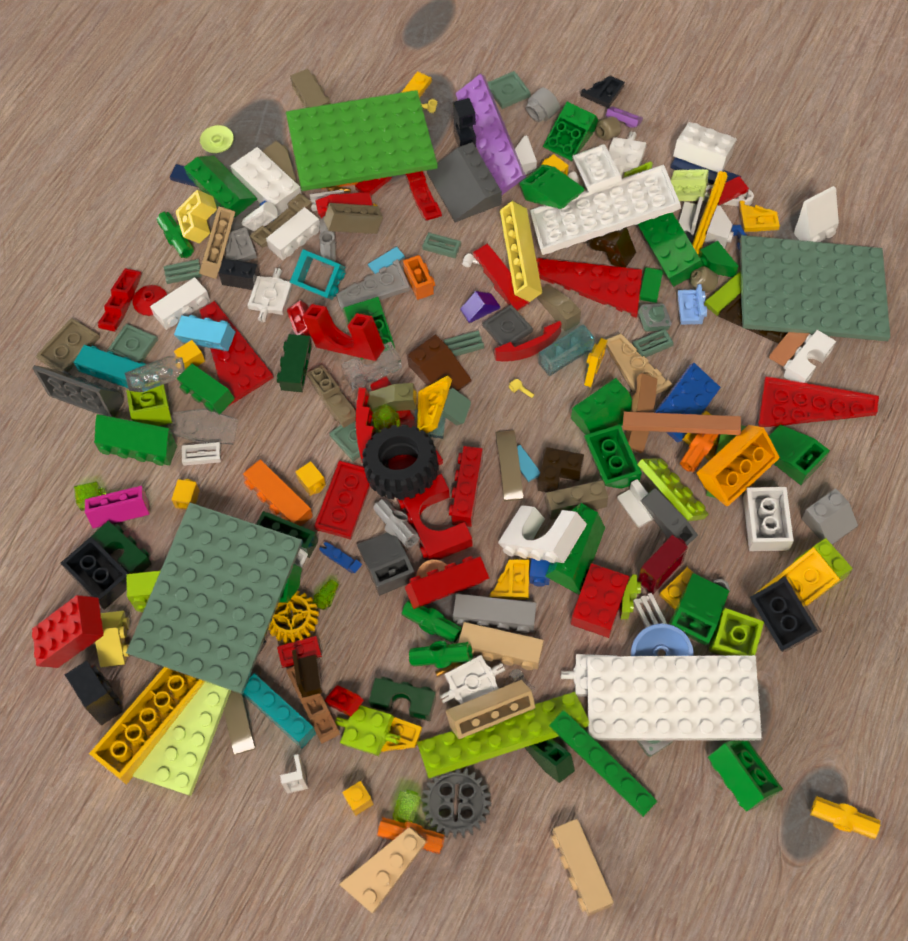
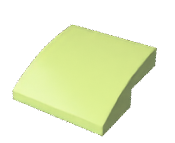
M674 170L671 183L679 201H699L700 197H703L704 201L708 182V170Z

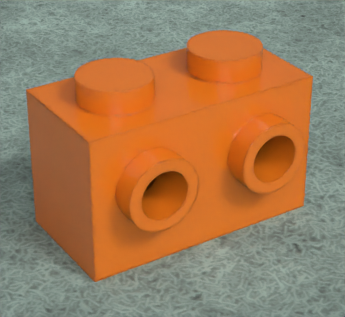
M420 255L403 260L404 274L416 299L419 300L433 295L435 281L432 276L430 277L427 264L423 263Z

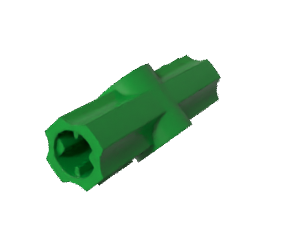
M164 211L160 213L156 220L164 231L168 243L171 246L173 245L181 258L190 257L194 249L188 239L183 237L180 225L175 222L169 212Z
M409 600L401 612L402 616L418 624L426 633L436 634L452 644L458 640L461 634L462 627L445 619L443 614L433 608L427 609L421 606L413 609Z
M437 641L428 647L410 648L409 662L413 667L434 665L436 668H445L454 662L471 661L473 657L472 646L469 642L447 644L445 641Z

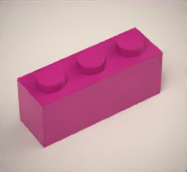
M142 486L85 499V514L92 528L102 527L107 521L114 524L150 515L149 501Z

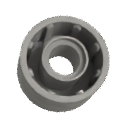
M541 87L528 99L526 110L533 120L542 122L548 121L560 110V105L551 91Z

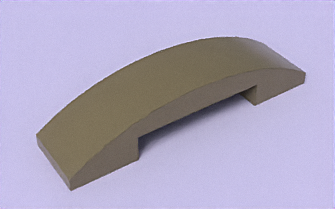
M299 193L288 203V209L267 227L263 225L250 235V238L261 247L268 246L266 238L304 207L309 210L312 202Z
M514 430L495 432L504 501L523 500Z
M231 691L224 707V714L233 751L237 755L255 750V745L243 695Z

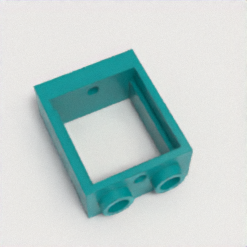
M302 249L289 283L333 300L339 292L338 286L340 281L345 277L346 267ZM313 259L335 267L325 292L304 284Z

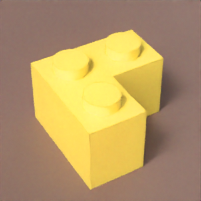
M196 190L176 210L184 238L200 244L210 234L206 220L217 210L213 196Z
M124 611L101 613L104 636L95 642L100 667L125 665L127 657L130 656L126 654L129 645L125 643L126 632L130 629L129 618L125 617Z

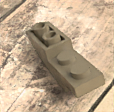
M323 365L306 373L336 421L338 420L343 428L356 421V411L341 393L339 386Z

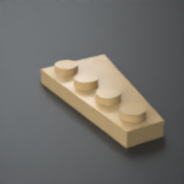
M622 334L607 339L606 348L634 394L637 392V377L641 373L657 378L656 394L672 388V383L661 376L662 373L657 368L654 369L648 363L649 361L644 356L642 357Z
M409 827L339 885L371 913H375L428 841L412 827Z

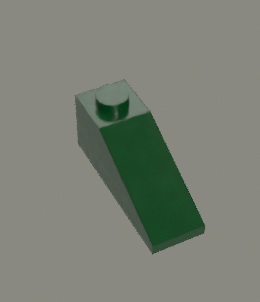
M553 739L524 747L539 766L558 783H561L575 771L572 754Z

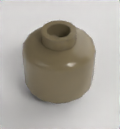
M614 116L606 117L598 121L596 133L604 141L611 140L613 137H618L621 133V123Z
M702 266L692 272L691 285L697 289V284H701L702 291H705V293L713 291L718 284L717 274L711 269Z

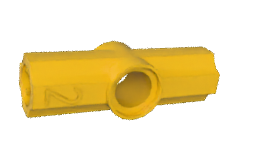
M816 796L811 808L810 815L830 822L835 828L845 832L853 831L875 839L880 829L881 820L862 814L855 807L848 804H836Z

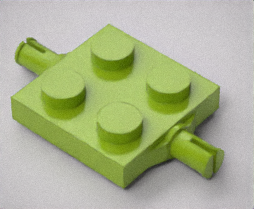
M362 705L359 706V709L348 720L341 717L336 718L338 721L335 720L337 726L345 727L340 741L342 745L378 757L387 741L399 744L398 740L401 738L400 735L390 733L394 716Z

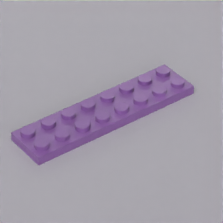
M479 74L455 94L458 100L466 98L471 100L476 113V125H473V129L476 135L477 149L503 195L525 179L526 175L485 76Z

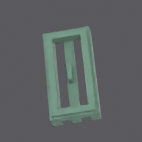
M428 232L422 247L423 250L456 259L459 247H461V241Z
M199 260L163 266L167 284L190 280L194 277H202L199 274Z
M666 329L632 343L637 352L645 358L672 347L674 344ZM650 342L649 344L640 347V345Z
M479 330L444 340V343L450 350L461 347L451 351L455 357L484 349V343L482 342Z

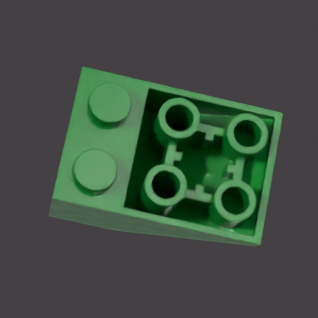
M567 101L543 148L572 162L573 155L578 154L591 138L599 119L596 115Z
M544 164L520 182L526 201L558 209L565 208L568 203L585 191L581 185L556 167Z
M379 297L343 308L347 325L356 313L373 317L385 347L382 353L396 349Z
M779 425L769 435L780 457L774 465L799 485H802L825 462L830 452L828 448L815 438L783 425Z
M692 573L669 624L682 630L688 638L704 646L709 644L730 590Z

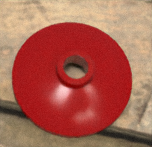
M157 285L144 286L134 294L132 300L133 307L141 315L152 316L153 312L150 306L167 296V293L162 287Z

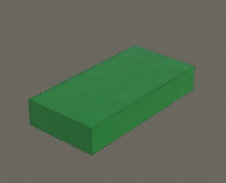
M645 268L639 300L657 303L663 270Z

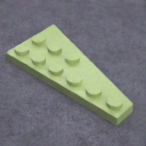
M205 682L132 777L192 796L231 690Z

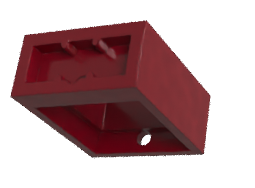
M672 534L641 567L638 578L641 586L649 593L654 594L684 562L688 549L686 543L681 538H676Z

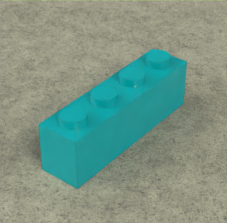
M84 345L74 361L79 372L128 389L148 386L153 377L147 364L134 362L128 357H119L113 352H105L95 346Z
M255 673L249 678L243 696L302 749L316 735L314 727Z

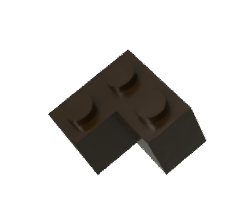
M627 227L588 240L591 249L606 252L611 265L626 268L636 254Z
M546 447L538 482V491L546 493L557 491L560 478L580 481L584 454Z

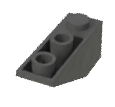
M656 488L640 500L668 539L673 534L676 538H681L687 546L698 536L688 520Z

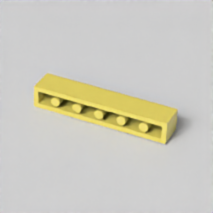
M511 201L500 210L514 294L530 302L542 294L528 212L525 207Z

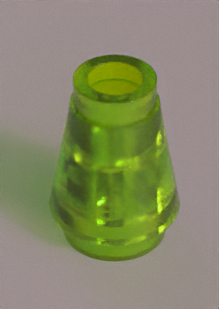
M329 579L314 595L313 603L323 610L331 607L339 586L338 583Z

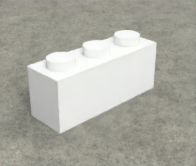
M304 207L266 238L268 248L281 260L291 256L296 249L303 246L308 239L319 232V218Z
M194 277L150 307L154 317L167 330L179 322L181 315H191L200 307L205 306L210 299L207 290Z

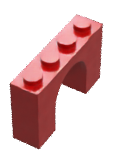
M311 304L302 316L316 348L376 361L385 349L372 316L356 313L347 326L351 336L336 327L325 306Z
M442 474L437 475L430 488L426 487L425 492L421 495L418 493L411 499L410 497H406L405 500L397 499L400 508L405 509L407 513V522L412 525L420 537L419 542L422 547L419 549L422 557L427 558V560H440L473 546L472 537L465 522L446 530L435 531L427 528L420 520L423 511L427 507L450 498L449 488Z

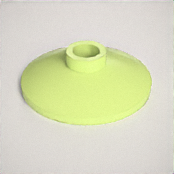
M221 125L207 128L200 136L202 148L210 153L226 151L234 141L232 131Z

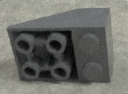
M387 532L357 544L379 596L409 584V579L415 577L413 567L397 536Z

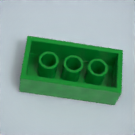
M673 212L638 224L673 287L691 278V274L695 269L704 266Z

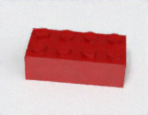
M76 595L32 628L36 666L59 668L104 636L99 598Z

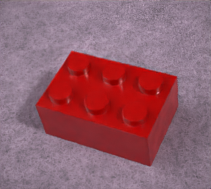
M591 563L572 615L571 625L609 638L630 576Z

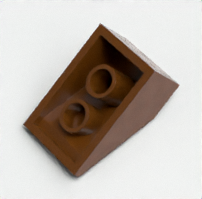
M436 334L407 354L408 366L427 386L447 375L452 379L449 389L453 388L456 391H460L472 382V379L449 347Z

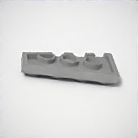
M397 259L389 267L381 268L375 275L365 277L361 283H355L337 293L336 297L343 312L344 307L375 297H379V300L410 291V287Z

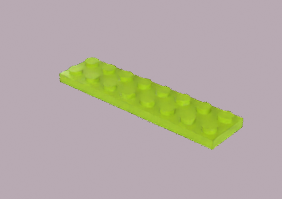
M572 692L537 703L532 710L464 738L458 739L455 733L450 731L419 741L417 745L428 778H432L558 737L548 725L562 710L567 712L582 728L589 727L588 717L576 692Z

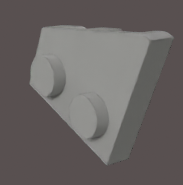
M246 227L229 233L225 259L245 262L257 258Z

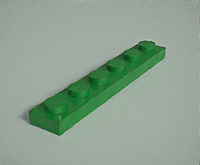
M562 710L548 725L642 817L657 803V800L567 712Z

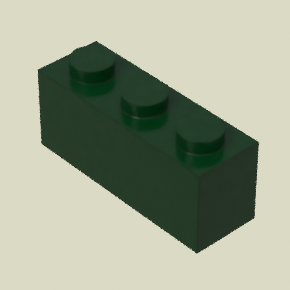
M288 334V339L284 341L283 345L285 353L280 359L281 372L277 373V383H279L281 391L303 393L312 350L311 338L305 335Z
M265 511L262 512L256 525L301 539L303 541L301 549L308 554V558L311 557L318 543L316 532Z

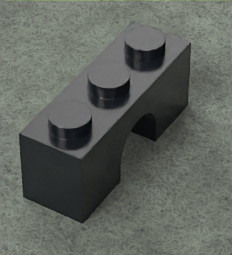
M466 98L454 101V137L458 147L472 142L476 147V135L473 129V125H476V113L471 100Z

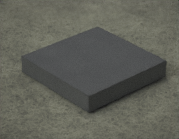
M509 305L482 323L483 328L500 346L509 342L514 345L533 332L531 325L512 305Z

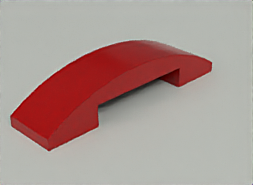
M423 171L405 174L410 191L423 219L427 221L441 217L442 213L437 202L433 199Z
M558 321L544 327L542 336L516 347L509 342L495 348L494 359L501 362L516 361L540 353L559 337L562 323Z

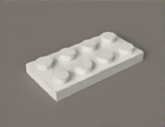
M605 144L573 155L574 163L589 193L597 192L601 188L613 186L622 181L621 174Z

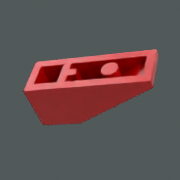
M370 192L331 194L315 200L320 218L325 216L329 203L373 206Z

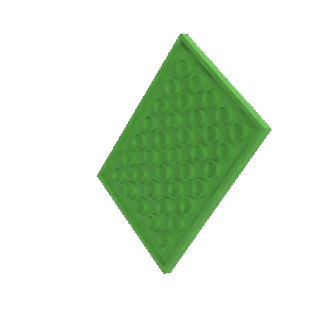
M417 90L286 111L301 191L437 169L436 157Z

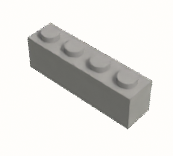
M456 594L453 623L463 627V623L466 622L488 628H497V630L506 632L515 630L521 634H528L529 632H534L536 603Z

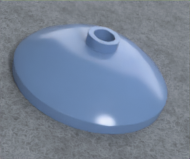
M664 623L653 624L643 629L636 636L631 648V656H658L657 653L661 649L665 651L664 656H694L693 647L687 635L679 628Z

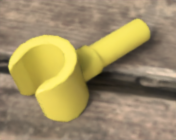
M430 99L428 104H421L422 108L433 113L436 111L437 101Z
M519 379L513 380L509 385V389L514 393L520 390L531 398L535 395L523 387Z

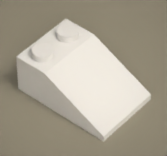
M834 186L804 201L794 231V235L800 241L821 242L825 238H831L835 235L839 220L836 188Z

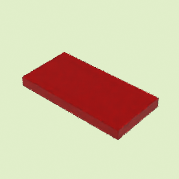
M339 460L315 522L314 530L352 539L370 489V483L367 481L363 466Z

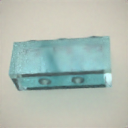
M583 324L540 351L538 364L548 376H551L592 350L595 337Z

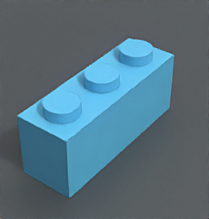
M181 315L174 336L182 343L193 340L197 346L224 351L229 350L235 335V331L226 321L215 322L210 318L199 319L193 315H189V317Z

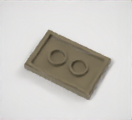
M71 318L41 349L36 358L52 369L69 372L74 367V361L84 345L93 346L100 336Z

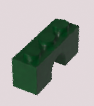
M107 521L91 536L109 555L115 550H124L123 555L117 562L128 574L143 573L151 565L148 558L150 556L144 548L139 549L136 547L137 543L131 536H124L122 534L124 531L118 524L113 525Z
M387 677L375 678L369 698L370 707L390 712L392 704L397 699L403 698L411 703L409 709L410 717L426 721L431 720L436 701V692L433 689L424 686L421 688L413 687L408 682L396 683Z

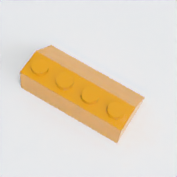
M748 425L741 431L740 435H737L697 472V475L706 490L725 506H729L780 457L765 428Z

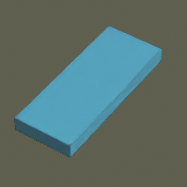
M395 247L370 262L368 267L376 274L381 268H387L395 260L398 259L400 261L405 256Z
M517 446L520 471L526 480L530 482L540 476V471L522 446Z

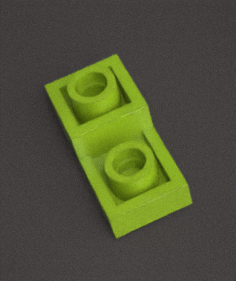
M632 575L626 586L621 605L620 619H629L630 613H633L634 610L633 600L637 598V594H641V582H637V575Z

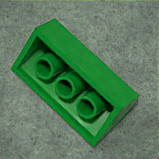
M215 156L196 157L184 167L188 177L202 192L214 197L217 207L235 211L234 218L257 200V197Z
M99 414L96 415L94 443L100 453L105 455L114 454L125 459L128 457L134 458L140 462L149 461L159 466L171 465L177 444L169 428Z
M582 503L571 511L577 512L587 523L585 529L565 562L550 563L545 577L578 595L581 593L590 565L593 563L605 531V526L598 512Z

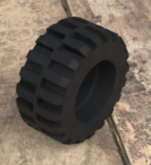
M403 424L400 427L393 425L391 426L392 428H384L381 430V433L374 434L372 440L366 443V448L362 454L363 467L370 487L377 491L379 495L383 497L387 495V498L392 500L394 498L405 500L406 497L411 499L418 493L420 495L424 493L426 487L430 488L438 475L439 465L436 448L431 437L423 430L419 431L417 427L412 426L410 428L408 425ZM398 455H410L417 458L411 466L405 469L393 470L385 467V464L391 458Z

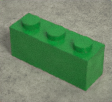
M191 364L177 378L180 383L179 388L186 395L190 393L197 403L202 402L204 407L210 412L215 411L220 415L235 400L228 388L194 364Z

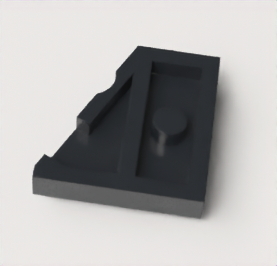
M610 75L604 78L603 81L594 83L592 88L588 90L582 89L581 96L609 108L625 87V82Z

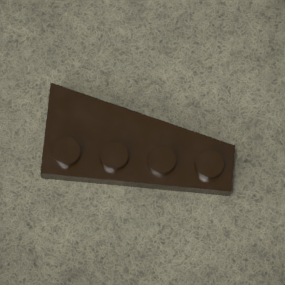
M741 293L719 314L720 318L742 327ZM747 329L778 344L788 333Z

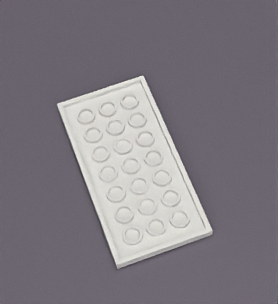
M661 165L623 178L617 184L606 186L597 192H582L576 199L568 203L565 208L558 209L543 205L530 210L542 255L667 213L675 212L681 209V205L665 166Z
M756 656L587 657L589 735L594 740L762 739Z

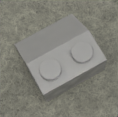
M836 488L808 507L802 517V520L821 541L826 538L832 545L858 527L850 503Z

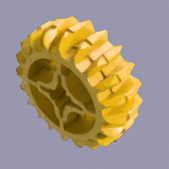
M297 590L288 603H279L268 629L271 630L270 635L276 636L277 641L283 639L286 644L289 639L292 642H295L298 638L303 640L304 635L310 638L309 631L315 632L314 625H317L319 622L317 619L319 612L316 611L317 605L313 604V599L311 597L307 599L306 593L300 596V592ZM294 605H300L304 607L307 611H302V609H296ZM291 611L293 612L292 624H291V621H290V618H291V615H292ZM276 623L288 625L289 630L279 627Z

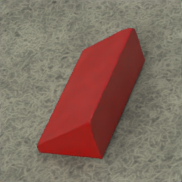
M300 300L288 308L287 313L295 335L310 336L302 317L309 307Z

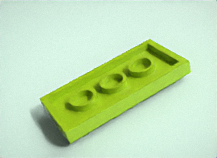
M650 458L640 460L637 465L688 521L703 520L709 515L705 510L704 504L692 496L693 492L688 487L683 486L679 476L667 468L668 464L663 459Z

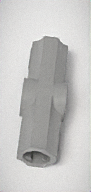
M323 217L320 219V256L336 262L335 232L328 231ZM320 261L321 266L326 268L333 267Z
M381 499L375 503L373 509L386 524L385 530L389 534L397 536L406 548H410L418 543L420 537L407 522L408 516L404 512L396 510L387 499Z

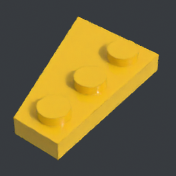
M448 375L418 391L417 428H419V431L423 430L429 433L438 427L452 382Z

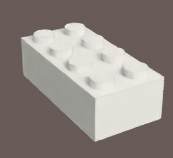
M258 147L230 165L233 175L257 197L259 203L266 201L275 205L278 216L288 209V203L301 193L300 186Z

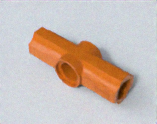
M697 433L689 445V450L680 462L682 468L686 471L694 472L703 457H706L714 445L713 442L719 434Z
M382 817L378 828V837L393 841L406 829L412 827L428 841L422 848L423 850L437 854L441 853L445 838L444 834L423 829L421 825L412 822L402 823Z

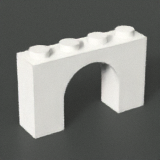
M521 505L498 543L503 548V552L509 556L516 555L525 559L528 557L538 561L547 560L551 563H564L587 523L577 512L562 510L552 528L544 536L533 540L545 518L535 507Z

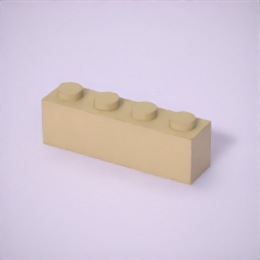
M218 206L199 274L214 279L217 278L235 211Z
M464 622L459 643L469 642L472 646V655H482L484 660L493 661L494 659L501 661L505 665L512 666L516 664L520 665L523 669L533 670V668L538 669L544 640Z
M520 680L446 710L450 728L458 739H461L535 708L531 689Z
M578 819L553 828L551 840L555 849H560L562 856L559 858L564 870L568 869L571 875L568 878L573 891L577 890L580 898L577 901L581 911H586L587 915L590 916L611 907L614 903Z

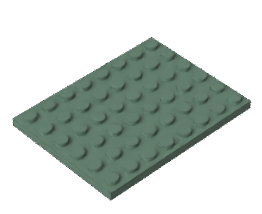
M741 235L742 328L811 333V335L819 330L825 335L833 337L889 341L891 337L883 248Z
M189 503L126 654L243 695L303 541Z

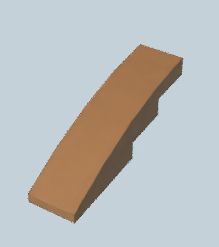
M643 373L638 375L637 392L632 395L631 412H654L657 378ZM626 430V438L631 450L639 453L644 452L649 431Z
M294 666L287 669L286 672L321 744L340 735L321 693L303 698L296 684Z

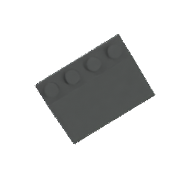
M473 142L456 148L437 163V169L427 170L430 180L454 222L502 205V191Z
M33 366L35 374L49 397L99 415L114 418L124 402L120 392L114 388L108 389L100 383H91L83 377L72 376L67 371L61 372L51 368Z

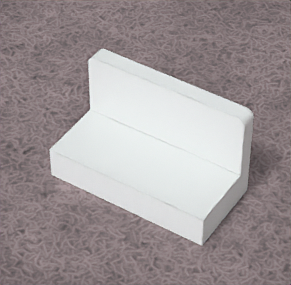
M703 197L699 198L698 205L684 202L679 224L684 232L689 231L692 236H694Z
M637 479L631 482L630 489L619 495L617 500L635 525L640 528L654 519L640 501L648 493Z
M299 754L294 755L297 771L280 775L281 783L287 794L308 789L304 765Z

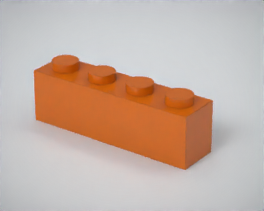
M261 459L243 473L246 487L250 491L254 490L262 503L267 502L270 505L269 509L274 515L279 514L282 519L299 526H303L313 517L311 508Z

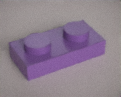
M613 106L608 108L606 116H614L631 128L639 126L643 120V117Z

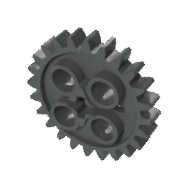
M467 768L463 773H460V769H457L455 773L450 771L446 775L441 774L440 778L433 777L435 783H427L430 791H423V794L428 798L422 799V803L428 805L423 807L422 810L425 813H429L425 816V820H432L430 827L438 826L437 833L444 830L446 838L450 833H453L454 839H456L458 833H461V836L465 838L466 831L473 835L474 827L480 830L479 822L486 823L483 815H490V811L486 807H491V802L486 801V799L491 797V794L484 793L488 786H481L483 782L482 777L475 780L476 773L474 772L469 776ZM459 784L460 803L458 804V821L455 822L453 802H455V785ZM444 787L452 789V793L448 796H444L440 792ZM470 788L474 793L470 797H465L462 791ZM445 808L451 811L450 816L446 818L439 815L440 811ZM468 809L472 811L473 815L465 819L461 816L463 810Z

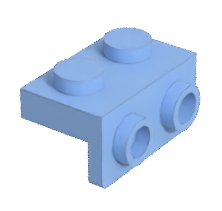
M697 284L696 290H678L680 325L702 324L704 317H707V306H704L703 303L705 302V291H702V285Z

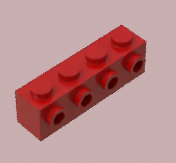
M464 446L463 453H459L458 464H460V470H456L455 481L458 482L457 487H453L452 490L454 505L450 504L449 507L452 525L465 522L467 527H472L483 461V448Z
M469 556L463 559L461 564L456 565L453 562L444 567L445 570L439 571L435 569L428 572L426 577L421 578L419 575L409 579L410 583L405 586V590L413 609L479 585L490 579L481 556L477 558Z

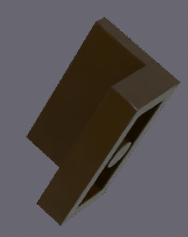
M292 650L296 684L302 697L323 693L317 656L313 655L300 659L297 651Z

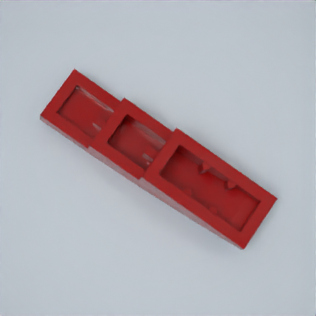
M488 243L473 252V257L483 267L486 276L493 282L494 289L508 305H512L518 311L530 303L514 294L511 272Z
M126 268L123 270L111 288V297L104 305L105 312L98 321L99 329L116 332L136 292L142 275L141 271Z
M359 387L356 403V434L362 461V454L366 448V443L372 440V436L377 432L371 426L373 412L370 407H367L370 394L366 388Z

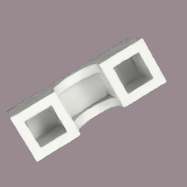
M819 330L813 335L810 334L804 342V347H799L795 352V358L793 360L789 359L785 364L784 369L786 371L783 377L790 381L807 383L816 368L808 359H816L823 363L832 352L836 341Z

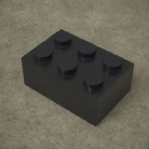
M92 537L88 538L60 563L66 572L91 597L99 598V605L104 610L127 590L128 573Z
M785 576L750 597L781 652H786L822 632L789 577Z
M86 660L64 674L84 708L101 726L123 712L119 706L122 704L121 700L114 693L111 684L95 664L91 666Z

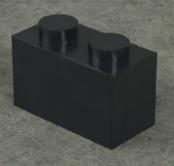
M223 259L218 272L222 285L253 290L257 276H261L258 264Z

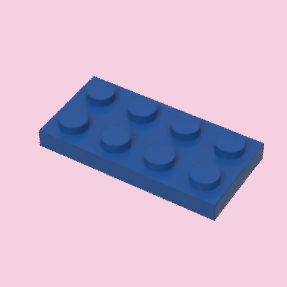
M692 363L654 413L701 415L721 387L700 367ZM666 432L677 443L681 442L684 436L687 434L680 432Z

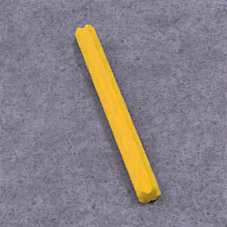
M719 171L692 243L698 256L728 177L727 173Z

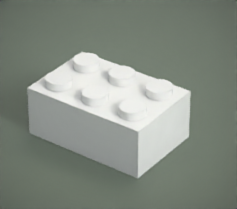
M688 122L677 139L673 156L715 172L723 171L733 154L737 139L728 134L717 132L714 129L700 126L697 123Z
M787 487L747 488L743 501L749 551H789L793 543V533Z

